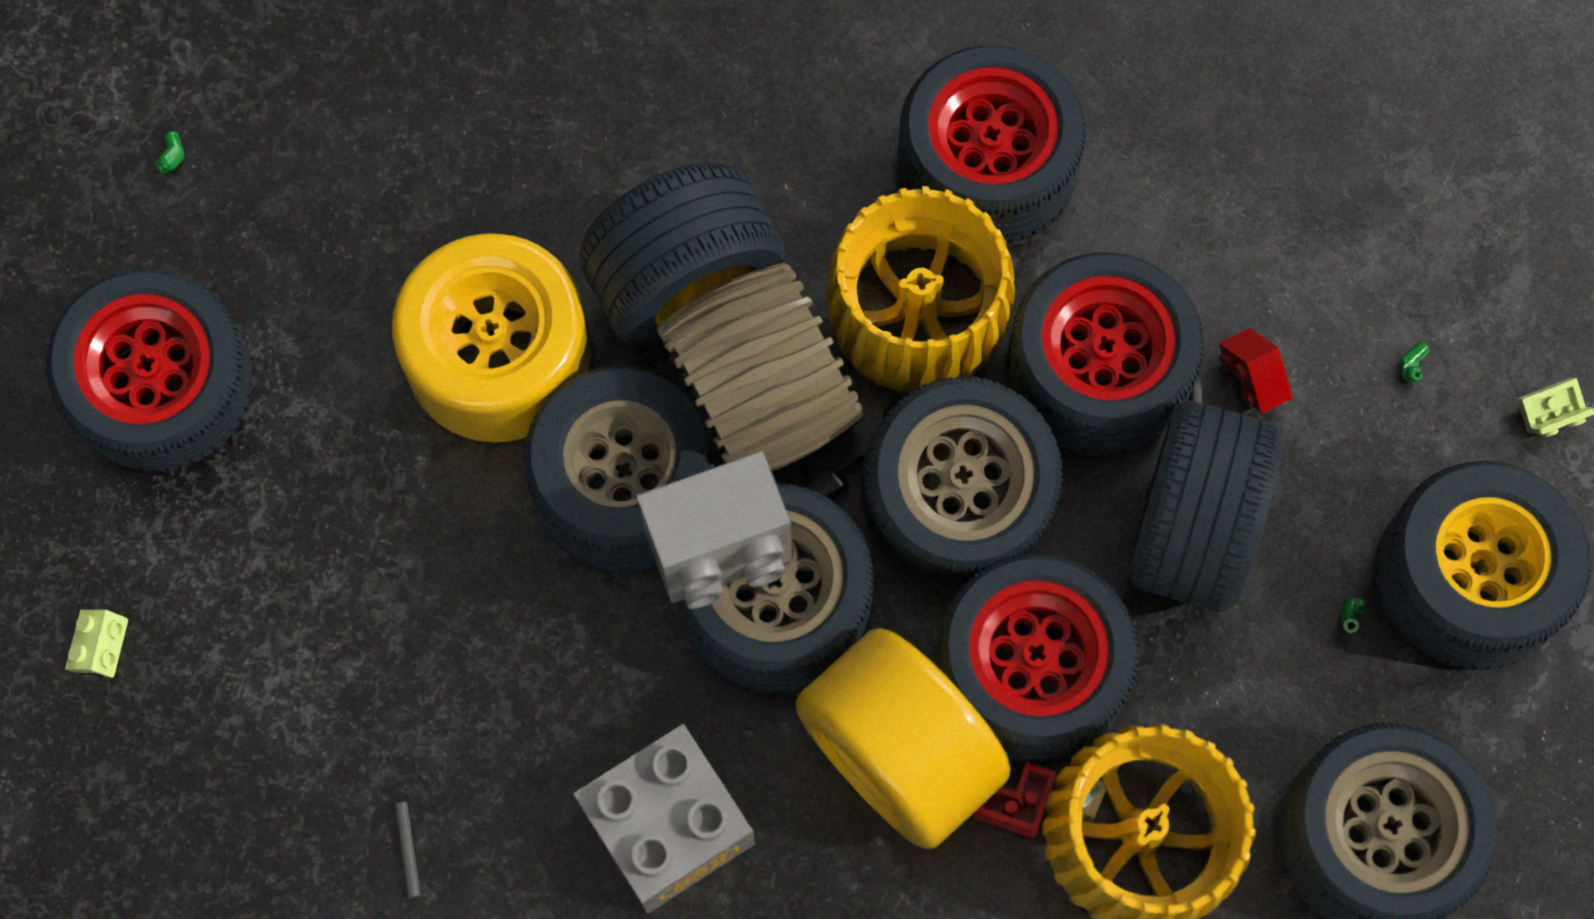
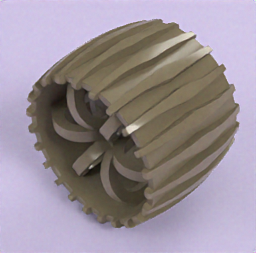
M786 263L765 267L724 282L685 304L657 327V332L663 340L665 349L672 353L669 356L671 362L675 363L677 368L682 367L683 369L678 373L680 380H684L687 387H692L693 390L690 392L697 397V400H695L697 407L702 405L709 416L705 423L708 428H714L716 436L714 442L718 447V454H722L724 465L763 451L770 471L776 470L818 450L850 428L863 416L860 403L856 402L858 400L857 393L855 391L848 392L847 387L852 384L850 377H842L838 369L844 364L841 357L834 359L828 348L829 345L834 343L832 338L829 337L824 340L818 328L823 321L820 316L812 317L808 307L813 302L810 297H801L799 292L804 287L800 281H792L796 278V273Z

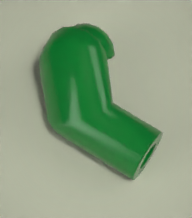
M169 132L164 135L167 149L156 161V168L162 173L174 170L184 159V151L177 132Z
M1422 341L1415 344L1400 358L1401 376L1406 382H1418L1423 377V372H1420L1419 361L1430 352V349Z
M1352 596L1346 599L1339 619L1344 630L1348 633H1355L1359 629V623L1355 614L1362 615L1365 613L1364 606H1366L1363 598H1354Z

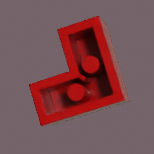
M1247 328L1219 342L1222 353L1219 355L1220 362L1226 371L1230 370L1241 381L1243 387L1241 396L1248 407L1252 406L1263 414L1293 399L1279 347L1251 328Z
M1026 762L1016 791L1001 787L976 810L974 819L1035 839L1056 772Z

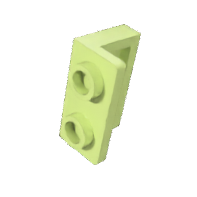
M1569 378L1517 398L1527 432L1538 434L1540 437L1555 435L1559 432L1558 428L1566 425L1572 427L1586 422V417L1594 415L1593 408L1585 407L1577 378Z
M80 610L65 669L74 673H97L107 678H113L128 619L108 610Z

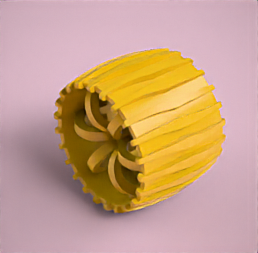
M926 186L915 190L902 188L897 193L886 197L885 195L878 197L867 208L863 207L855 216L852 224L849 223L841 234L838 245L831 257L826 283L828 317L832 332L837 338L838 345L847 360L850 359L854 368L859 374L867 376L876 386L880 388L884 386L895 390L903 395V392L910 393L915 389L917 390L920 386L930 384V382L939 379L942 381L943 378L954 377V379L964 376L967 379L973 377L977 370L980 371L987 365L1001 345L1013 312L1015 278L1013 263L1007 250L1006 241L1001 231L997 230L993 225V221L987 212L982 213L975 207L973 201L968 198L965 201L953 195L952 191L945 190V192L929 190V187ZM907 248H921V250L930 248L936 250L930 270L926 268L914 269L909 273L907 279L899 280L886 260L887 253L896 250L905 251ZM949 254L959 259V262L963 265L966 264L974 271V275L980 278L981 287L978 294L959 301L941 299L943 277L941 275ZM870 263L884 285L898 299L892 307L880 311L861 310L858 302L857 282L860 272L864 268L866 269ZM980 311L973 324L967 330L957 335H950L949 337L942 330L937 315L955 317ZM905 318L900 338L894 337L891 333L884 332L875 327L892 324ZM920 322H922L926 333L930 337V340H927V342L914 341Z
M1152 724L1145 728L1140 725L1125 727L1118 730V733L1102 735L1093 741L1092 747H1083L1071 759V767H1064L1055 781L1056 791H1051L1045 806L1048 817L1043 822V835L1046 836L1047 843L1045 849L1046 859L1050 860L1055 872L1053 877L1057 884L1062 885L1070 895L1068 897L1070 901L1077 906H1082L1088 911L1087 914L1094 919H1200L1215 909L1236 887L1239 876L1245 871L1251 854L1248 852L1255 838L1252 819L1254 806L1249 801L1246 791L1247 784L1244 779L1241 780L1239 774L1232 766L1234 763L1231 759L1225 758L1214 748L1215 745L1212 742L1194 736L1193 732L1185 729H1169V726ZM1151 760L1161 765L1164 764L1174 771L1145 809H1135L1127 800L1119 782L1117 770L1123 763ZM1100 777H1102L1115 811L1122 820L1119 823L1097 824L1082 821V807L1085 798ZM1185 781H1188L1193 786V790L1199 794L1205 805L1204 808L1208 812L1212 826L1211 833L1185 835L1168 832L1169 821L1166 815L1169 812V807L1166 803ZM1149 825V827L1151 828V833L1144 836V834L1146 833L1147 826ZM1083 837L1123 841L1100 874L1093 867V862L1087 853ZM1159 846L1188 850H1211V856L1204 870L1191 884L1182 890L1173 892L1159 870L1156 851ZM1137 852L1142 870L1156 897L1133 894L1112 883L1120 869Z

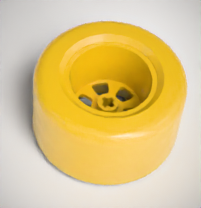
M488 233L466 236L447 243L430 253L413 269L402 285L396 299L392 318V338L397 359L417 401L427 414L444 428L462 437L476 441L496 443L526 438L530 425L545 400H548L547 398L554 391H557V388L561 387L562 384H566L568 380L573 379L575 376L578 377L581 373L590 371L592 341L579 289L571 274L555 256L529 240L512 235ZM511 310L524 314V316L511 322L505 318L504 312ZM469 320L473 322L469 333L457 334ZM494 330V335L489 336V331ZM518 332H529L532 334L526 350H520L511 344L513 334ZM472 344L480 352L473 363L467 364L457 353L460 349ZM497 352H504L510 363L490 369V356Z
M878 628L867 632L797 697V714L825 756L856 792L890 826L920 848L930 849L940 845L997 792L1009 778L1010 765L1007 755L979 713L931 661L909 642L892 631Z

